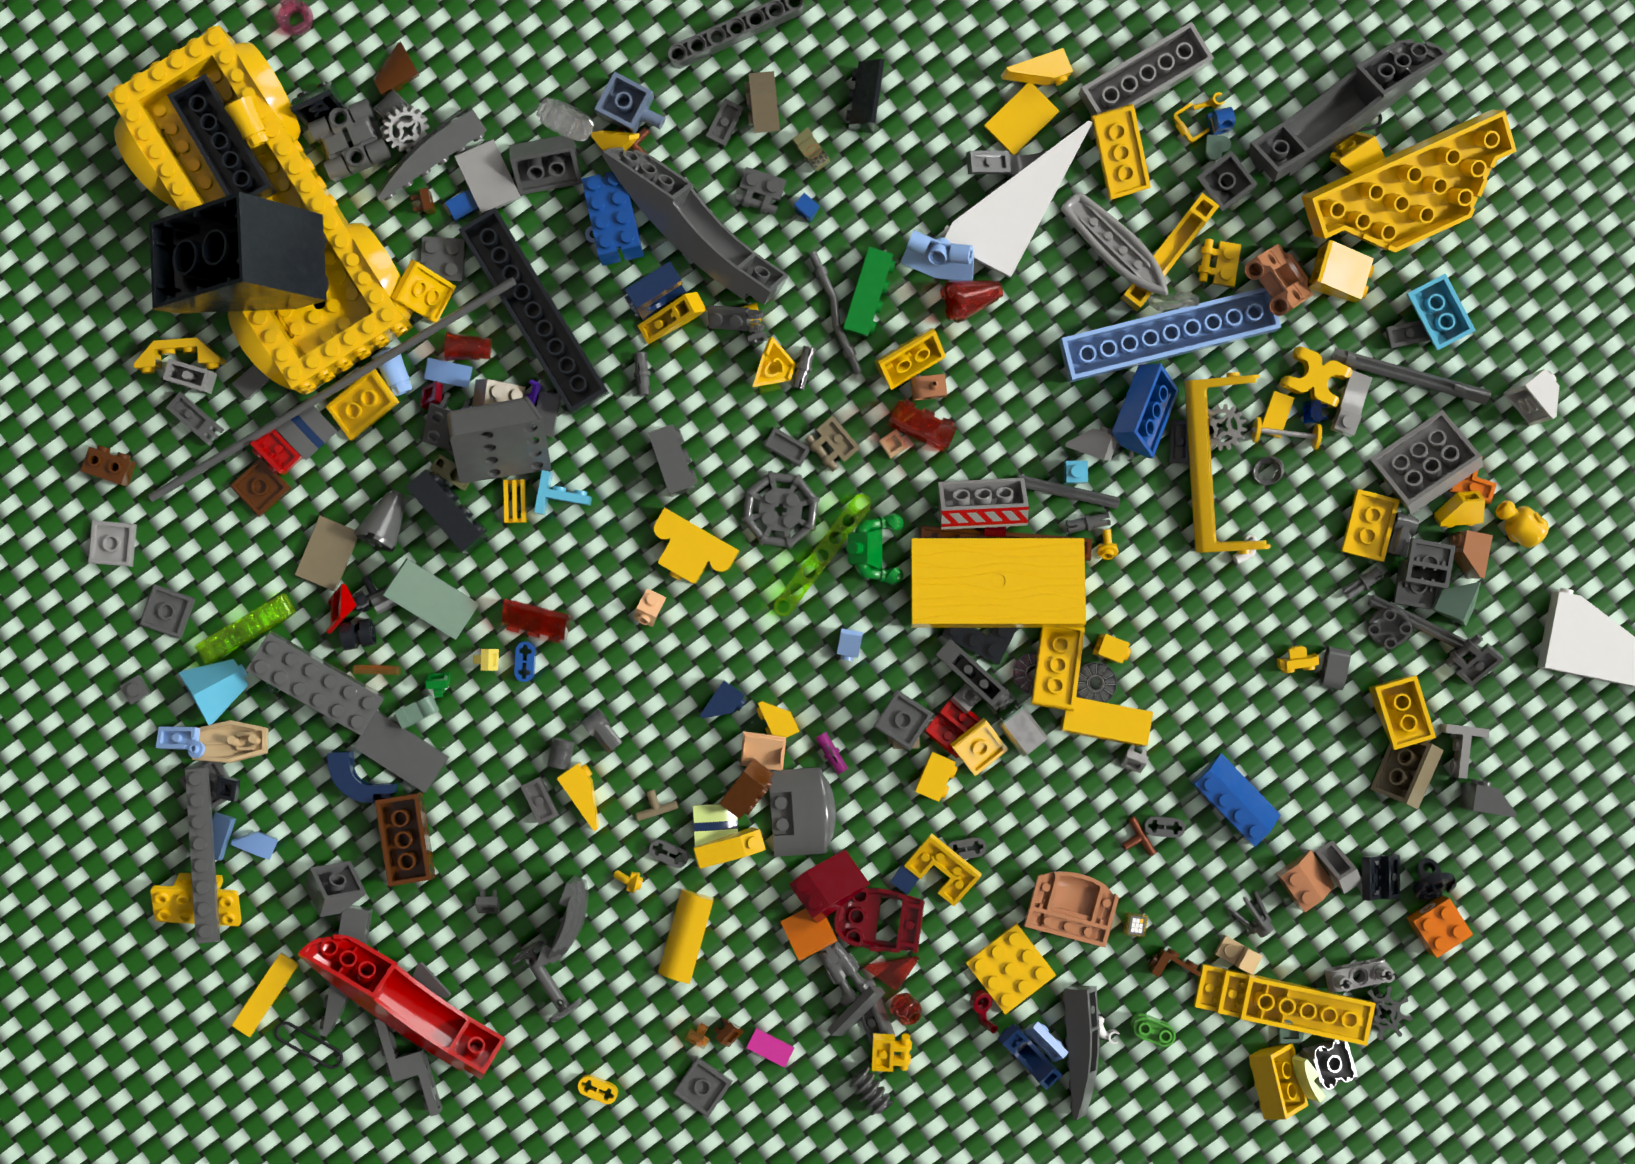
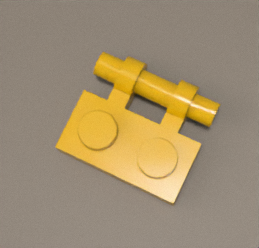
M1205 239L1204 247L1201 249L1203 256L1201 265L1198 267V273H1200L1198 281L1205 283L1207 282L1208 275L1213 276V285L1235 287L1241 244L1220 241L1218 249H1214V240ZM1211 256L1216 257L1215 268L1209 267Z
M873 1033L872 1071L893 1072V1066H900L902 1071L908 1070V1065L911 1063L909 1051L912 1049L910 1035L905 1033L900 1041H895V1034ZM894 1052H901L899 1055H894Z

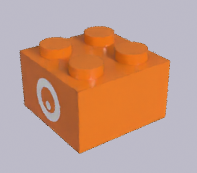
M1443 895L1406 918L1427 952L1435 958L1440 957L1473 935L1451 899Z

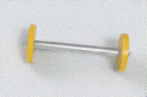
M1256 417L1251 429L1252 442L1254 443L1259 441L1261 433L1309 438L1312 439V449L1318 450L1321 438H1323L1321 424L1314 426L1313 433L1261 428V417Z

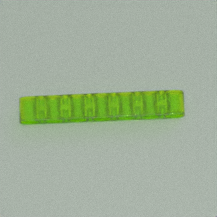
M858 494L851 500L774 603V610L778 615L788 616L792 613L847 540L848 534L854 531L869 511L871 501L867 495ZM862 498L866 500L867 507L864 510L856 508L855 502L857 499ZM844 516H852L854 518V525L851 527L844 526L842 523ZM836 532L841 535L842 539L839 544H832L830 542L829 536L832 533ZM823 549L828 552L829 557L826 561H819L817 559L816 553L819 550ZM808 566L813 567L816 571L815 576L811 579L806 578L803 574L804 569ZM793 584H800L803 591L800 595L795 596L791 593L790 588ZM780 601H787L790 605L789 611L786 613L779 612L777 608Z

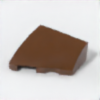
M402 42L396 45L373 79L383 97H386L391 90L398 92L403 89L402 86L420 76Z

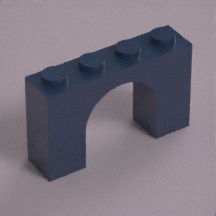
M668 262L626 288L625 291L628 295L624 298L636 318L641 317L645 321L687 293L682 286L683 282L671 262Z

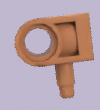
M945 374L920 376L910 379L912 399L915 401L947 397Z

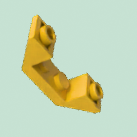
M197 337L155 340L134 362V368L141 370L144 374L155 373L156 369H162L161 352L162 355H174L175 351H183L186 354L198 353V363L206 366V369H217L219 365H225L226 360Z

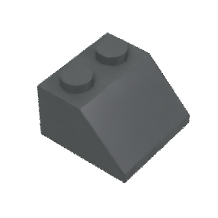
M1232 150L1196 177L1214 202L1219 205L1222 212L1256 189L1258 185Z
M1471 779V783L1463 782L1459 807L1516 818L1517 813L1499 788L1491 787V782Z
M351 861L309 868L305 887L319 917L340 914L366 894Z

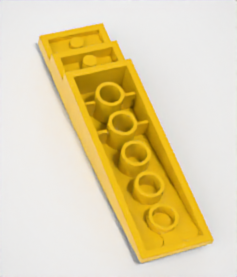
M1201 964V975L1198 979L1193 1006L1196 1008L1215 1011L1219 1014L1238 1017L1242 1020L1365 1046L1368 1044L1375 1002ZM1284 1020H1290L1292 1023L1284 1022Z

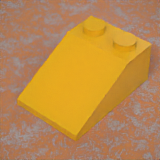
M1409 675L1368 687L1374 707L1393 750L1436 738L1417 675Z

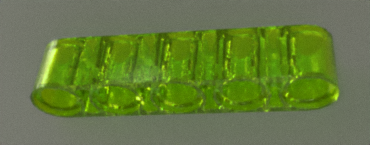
M281 594L199 642L194 647L204 664H211L291 617L297 611L287 594Z

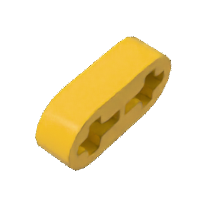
M584 1075L578 1083V1090L582 1095L603 1104L613 1103L618 1096L616 1085L594 1075ZM590 1080L592 1081L591 1085L596 1087L597 1090L594 1088L586 1090L585 1085L582 1083ZM610 1088L611 1094L614 1096H609V1098H605V1093L599 1091V1089L606 1091Z

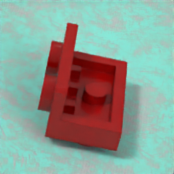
M276 429L258 440L250 442L254 447L252 449L253 453L260 459L264 457L268 462L267 467L275 474L286 475L303 458Z

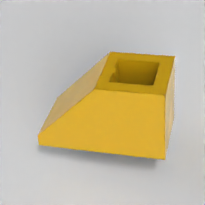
M1479 491L1457 492L1434 513V518L1440 527L1451 528L1455 525L1473 526L1483 523L1485 499Z
M764 701L758 703L759 707L756 710L760 719H765L768 727L765 728L768 735L787 738L799 732L791 711Z

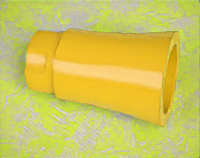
M252 95L238 99L224 107L250 149L269 141Z

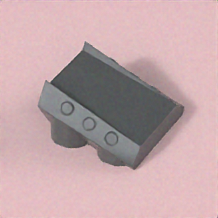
M1332 1039L1302 1048L1299 1053L1302 1058L1308 1059L1318 1072L1319 1076L1314 1082L1320 1089L1330 1090L1337 1083L1349 1082L1353 1078H1357L1349 1044L1346 1041Z

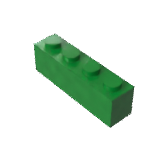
M872 247L868 248L844 324V332L868 339L869 333H874L877 322L873 321L875 313L880 314L883 302L879 300L882 293L886 294L889 286V281H886L888 273H893L896 261L892 260L894 254Z

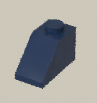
M724 680L700 714V717L708 718L733 713L735 709L740 711L746 702L743 699L746 694Z

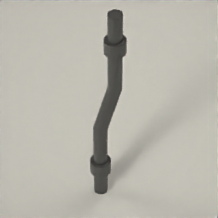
M816 251L811 252L808 255L815 268L814 273L817 279H820L830 300L832 327L842 346V354L845 360L848 359L854 374L861 372L862 369L855 357L856 351L854 347L850 346L841 326L838 297L827 276L826 266L822 265Z

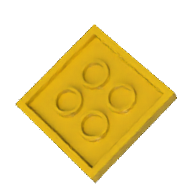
M1017 923L966 961V964L1004 1014H1007L1056 976L1055 972Z

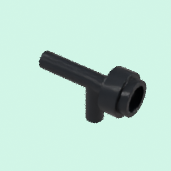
M369 575L363 577L362 581L369 594L365 595L361 590L353 596L358 612L363 611L365 613L372 608L369 604L371 600L369 597L386 589L388 585L377 590Z

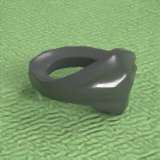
M1273 456L1261 458L1253 468L1254 479L1262 485H1271L1278 482L1284 473L1282 460ZM1265 463H1273L1277 468L1275 476L1270 480H1262L1258 475L1259 467Z

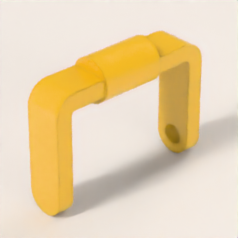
M1192 102L1173 115L1176 128L1189 143L1195 142L1210 132V129L1207 128L1192 138L1189 130L1178 117V115L1193 106Z

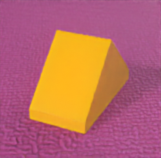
M599 130L591 132V137L603 151L616 147H623L624 151H627L637 141L639 133Z

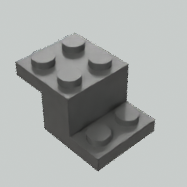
M1411 538L1407 560L1399 561L1392 603L1433 610L1432 606L1440 589H1449L1456 546Z

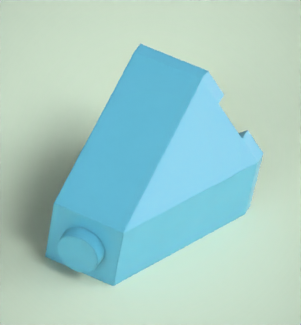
M234 659L179 672L188 692L208 725L213 724L248 686L245 679L248 676L242 664L238 666Z

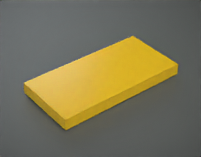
M1129 104L1092 115L1091 120L1093 122L1092 125L1108 198L1112 200L1151 188L1134 105Z
M1085 627L1041 628L1031 705L1067 711L1075 710Z

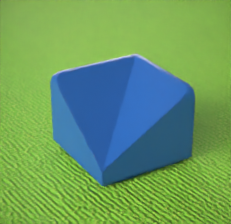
M803 193L794 204V210L808 222L813 220L820 207L806 193Z

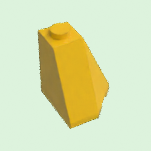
M1358 131L1335 147L1337 151L1330 155L1331 161L1348 174L1385 158L1376 137Z

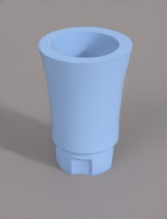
M392 348L386 349L382 352L375 354L371 357L372 360L376 359L377 357L381 356L382 354L386 353ZM401 354L378 367L395 397L412 390L411 383L409 382L410 378Z

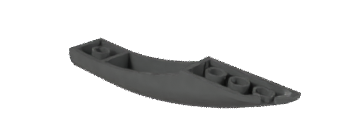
M623 147L610 148L603 151L602 156L642 212L694 264L742 299L750 295L754 300L764 305L767 302L770 303L777 296L789 275L755 253L728 230L692 188L693 183L644 152L635 149L633 152L624 151Z

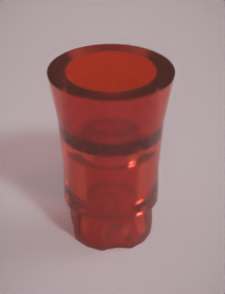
M446 331L445 361L491 359V339Z

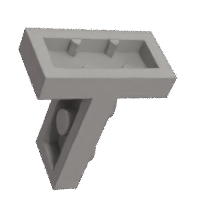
M1440 723V732L1456 734V738H1454L1452 743V749L1455 751L1454 760L1452 759L1450 763L1452 776L1467 779L1472 736L1489 738L1490 729Z

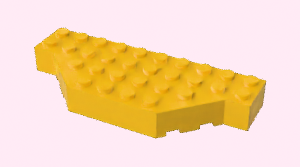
M1489 110L1301 196L1314 236L1326 239L1342 231L1383 250L1397 252L1471 218L1475 211L1476 201L1478 197H1481L1488 180L1486 179L1491 168L1495 167L1497 160L1517 151L1505 110Z

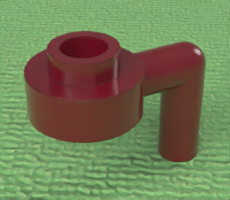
M978 990L970 998V1007L978 1013L979 1024L992 1034H995L998 1031V1027L989 1021L986 1012L992 1006V997L985 991Z

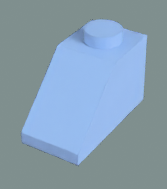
M841 629L837 654L841 655L840 659L853 661L854 657L858 658L863 632Z

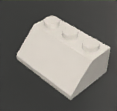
M1546 369L1522 377L1503 393L1530 426L1553 420L1557 417L1559 385L1556 382L1555 375Z

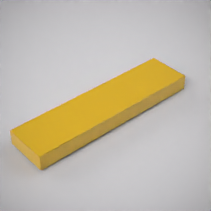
M281 952L231 1026L246 1036L251 1037L299 964Z

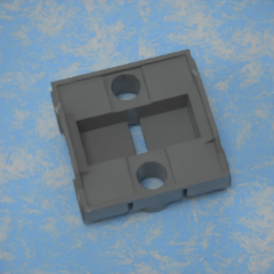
M367 98L349 105V109L348 107L335 108L327 117L323 116L307 123L313 139L320 144L326 158L324 167L330 179L334 182L392 158ZM340 116H345V121L342 124H337V119ZM349 132L354 147L349 148L343 133ZM356 155H362L359 163H353Z

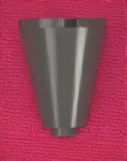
M394 490L391 493L387 492L354 532L356 537L373 547L375 545L382 547L381 550L394 552L406 505V500L403 499L404 495Z

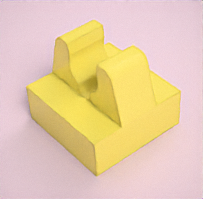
M481 649V655H473V664H481V670L498 671L499 649Z

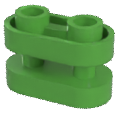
M1136 1013L1130 1019L1132 1031L1143 1040L1162 1047H1168L1176 1039L1174 1029L1166 1021L1145 1013Z

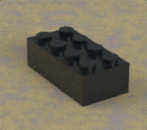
M425 469L406 485L407 489L462 553L470 554L489 538L485 534L487 529L480 521L477 522L472 519L474 514L466 505L460 504L457 501L460 498L455 491L444 486L446 481L443 477L439 476L435 471L431 472Z

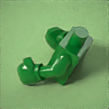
M890 513L883 517H878V519L863 520L856 527L855 532L848 534V544L846 546L848 563L855 567L861 577L876 579L891 586L898 585L902 581L904 574L901 569H882V529L898 531L904 525L903 519L898 514Z

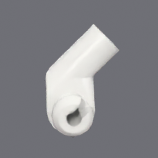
M1247 535L1244 541H1257V538L1254 535ZM1251 550V554L1236 553L1233 555V560L1238 565L1253 557L1256 550Z

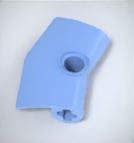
M916 230L913 231L902 257V264L938 279L967 282L973 280L974 252L972 245L950 243L946 238L934 239Z

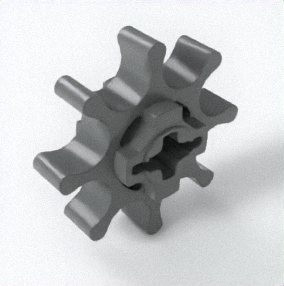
M1386 985V993L1382 997H1376L1370 988L1367 989V993L1372 997V1002L1376 1003L1371 1025L1378 1026L1377 1038L1379 1040H1383V1032L1388 1028L1394 1029L1397 1036L1401 1037L1402 1032L1397 1028L1398 1021L1401 1019L1413 1020L1410 1014L1404 1015L1400 1012L1401 1005L1408 1002V998L1403 996L1400 1000H1392L1390 997L1392 991L1390 985ZM1379 1005H1381L1385 1010H1388L1387 1013L1390 1017V1020L1384 1017V1015H1381L1382 1013L1380 1011L1381 1009L1379 1008Z

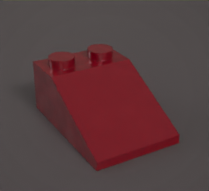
M843 850L805 871L789 883V885L811 917L819 923L869 886L870 883L848 852Z

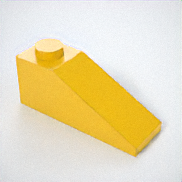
M1062 48L1009 66L1001 74V78L1003 80L1046 86L1055 83L1058 86L1068 81L1067 78L1073 70Z
M697 292L687 293L637 326L647 344H650L706 312L707 309Z
M579 762L559 776L557 780L592 830L595 831L600 826L593 779L590 777L592 772L586 764L582 765Z
M754 827L693 848L699 869L740 859L766 850L760 829Z

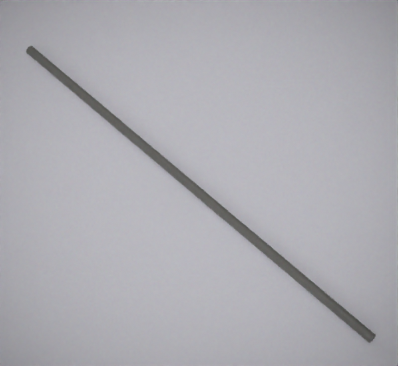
M513 277L509 278L148 495L149 499L152 502L156 501L248 446L252 440H258L517 284Z

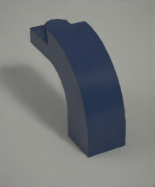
M354 751L327 753L331 778L346 796L356 801L374 803L377 800V794H379V798L392 797V793L398 792V783L371 784L362 780L355 770Z
M1012 1024L1010 1027H1007L998 1037V1040L1017 1057L1046 1090L1062 1076L1045 1054L1017 1025Z

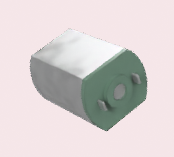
M1020 705L1019 707L1015 706L1016 709L1008 712L1003 719L1000 718L1001 721L997 725L1021 756L1024 757L1045 742L1048 736L1024 705Z

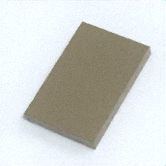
M319 516L295 575L336 591L358 540L356 534H354L355 530Z

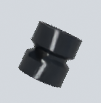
M371 618L358 620L357 624L351 621L339 625L340 640L345 651L357 649L359 645L362 647L376 645V630Z

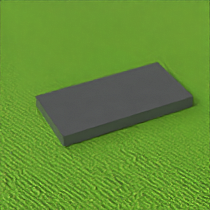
M376 711L362 736L360 735L353 746L424 793H427L449 759L448 755L409 730L402 729L400 724L379 711Z

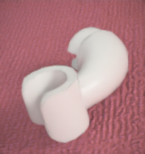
M1099 1016L1100 1037L1109 1040L1112 1044H1117L1118 1041L1111 1039V1035L1120 1033L1116 1029H1110L1107 1032L1103 1025L1104 1018Z

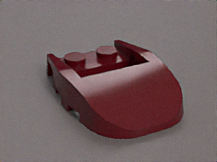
M865 888L836 910L835 930L838 936L846 943L856 947L867 948L869 951H886L891 953L913 951V953H917L919 951L925 901L894 890ZM882 897L902 900L897 943L876 939Z

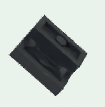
M1400 855L1362 857V900L1373 901L1400 898Z

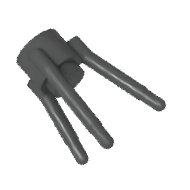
M1254 891L1253 894L1262 912L1261 915L1257 913L1247 897H1243L1244 902L1255 917L1251 921L1252 924L1229 905L1226 906V909L1248 927L1252 934L1257 933L1262 938L1273 931L1274 927L1270 923L1272 919L1267 914L1257 891Z

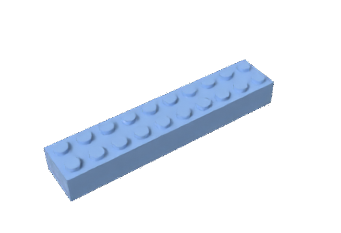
M1260 288L1063 337L1060 339L1059 345L1069 383L1275 332L1281 328L1279 316L1274 315L1270 311L1269 304L1272 298L1265 288Z

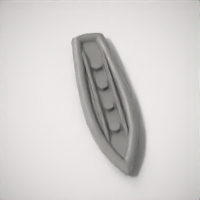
M1082 192L1066 200L1061 207V211L1094 251L1113 270L1140 288L1160 295H1168L1166 280L1156 259L1130 230Z

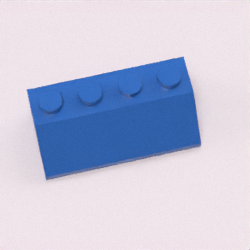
M1161 363L1138 365L1112 434L1122 447L1147 458L1154 457L1179 389Z
M1222 753L1190 782L1226 821L1254 847L1271 832L1281 816Z

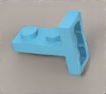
M542 470L534 513L546 515L548 499L591 505L592 497L587 496L586 491L574 490V493L566 492V488L553 486V490L550 489L553 473Z

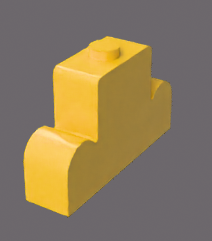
M665 507L654 525V532L657 537L662 540L670 539L658 563L670 570L669 575L679 581L681 578H684L696 584L709 562L715 571L725 572L729 570L740 552Z

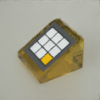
M1126 912L1123 933L1128 936L1145 937L1148 915Z

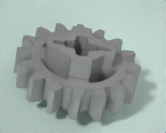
M401 104L400 110L394 106V113H386L389 118L388 120H382L386 127L381 128V131L386 134L384 139L387 142L390 141L389 145L392 148L396 146L397 150L401 152L404 147L408 152L411 149L410 147L414 146L428 134L425 130L430 127L427 123H424L428 119L425 115H421L420 109L415 110L412 105H409L408 109H406L405 105ZM393 124H394L395 130H394L393 133H392V127H393Z
M1224 404L1223 409H1220L1219 405H1215L1216 411L1213 412V410L1208 409L1209 425L1213 426L1215 432L1213 437L1210 434V441L1212 442L1210 447L1214 448L1218 445L1219 450L1222 451L1223 447L1226 446L1228 450H1231L1232 443L1238 446L1237 439L1245 438L1241 435V432L1247 431V428L1242 427V424L1247 421L1244 419L1240 420L1243 413L1238 412L1236 414V407L1233 406L1228 410L1227 404ZM1226 413L1221 419L1213 418L1217 414ZM1233 418H1235L1237 422V430L1233 428ZM1227 421L1226 427L1228 431L1220 433L1218 425L1224 424ZM1229 435L1233 437L1229 441L1220 442L1224 436Z

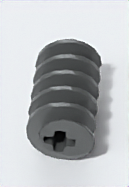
M866 1066L852 1076V1082L849 1087H858L854 1094H863L860 1102L868 1101L865 1108H873L870 1113L872 1116L888 1109L894 1103V1100L889 1101V1093L883 1094L885 1091L884 1086L878 1087L880 1081L878 1079L873 1080L875 1075L873 1072L868 1073L870 1068Z

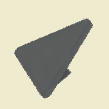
M423 962L417 964L412 977L439 997L449 998L451 993Z

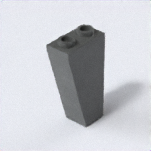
M952 639L936 654L938 658L997 713L1000 710L1004 711L1010 705L1012 697L1009 692Z

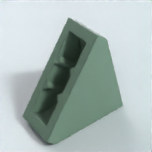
M1481 581L1444 590L1440 589L1432 609L1466 627L1475 608Z

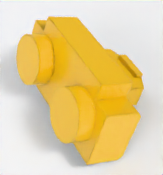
M1301 645L1289 648V657L1277 658V667L1282 670V673H1292L1298 668L1314 670L1316 665H1319V656L1316 653L1307 655L1306 647Z

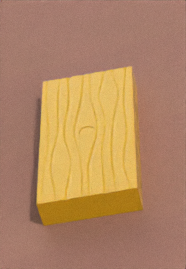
M1084 538L911 539V628H1083L1086 625Z

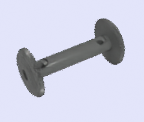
M538 940L518 952L511 959V964L514 965L524 959L558 1010L548 1019L550 1022H556L574 1011L581 1004L582 999L579 997L568 1003L544 965L540 968L536 967L538 956L534 951L544 944L543 941Z

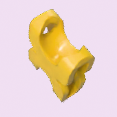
M1295 347L1293 357L1303 364L1304 375L1301 378L1285 376L1281 378L1280 386L1297 395L1310 390V398L1313 402L1327 408H1337L1339 398L1329 391L1327 387L1328 380L1331 377L1342 380L1351 377L1352 369L1335 360L1322 365V357L1319 353L1305 347Z

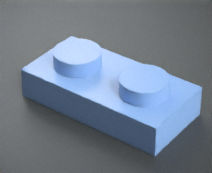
M1035 1022L1028 1025L1024 1030L1053 1062L1064 1059L1068 1054L1062 1042L1055 1039L1045 1025Z

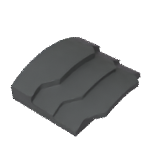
M574 875L566 883L559 904L567 907L556 937L551 936L543 945L536 967L540 968L549 962L554 964L569 950L577 939L588 909V885L586 879Z

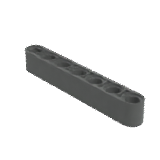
M772 0L682 40L669 48L668 57L670 64L677 69L684 68L801 15L804 11V0H795L800 3L796 8L789 5L794 0ZM778 9L781 13L778 16H772L770 11ZM753 18H759L761 23L753 25L750 21ZM737 26L740 27L742 31L738 34H734L731 32V29ZM715 35H720L723 38L718 43L711 40ZM695 44H701L703 46L702 50L700 51H694L692 50V47ZM679 52L684 55L680 60L673 59L675 53Z

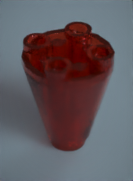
M993 280L947 281L945 286L940 288L941 297L945 300L947 306L945 309L947 319L961 323L998 301L999 298L1003 297V289L1000 282H994Z

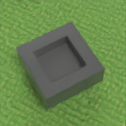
M137 675L120 686L130 705L151 694L141 675Z

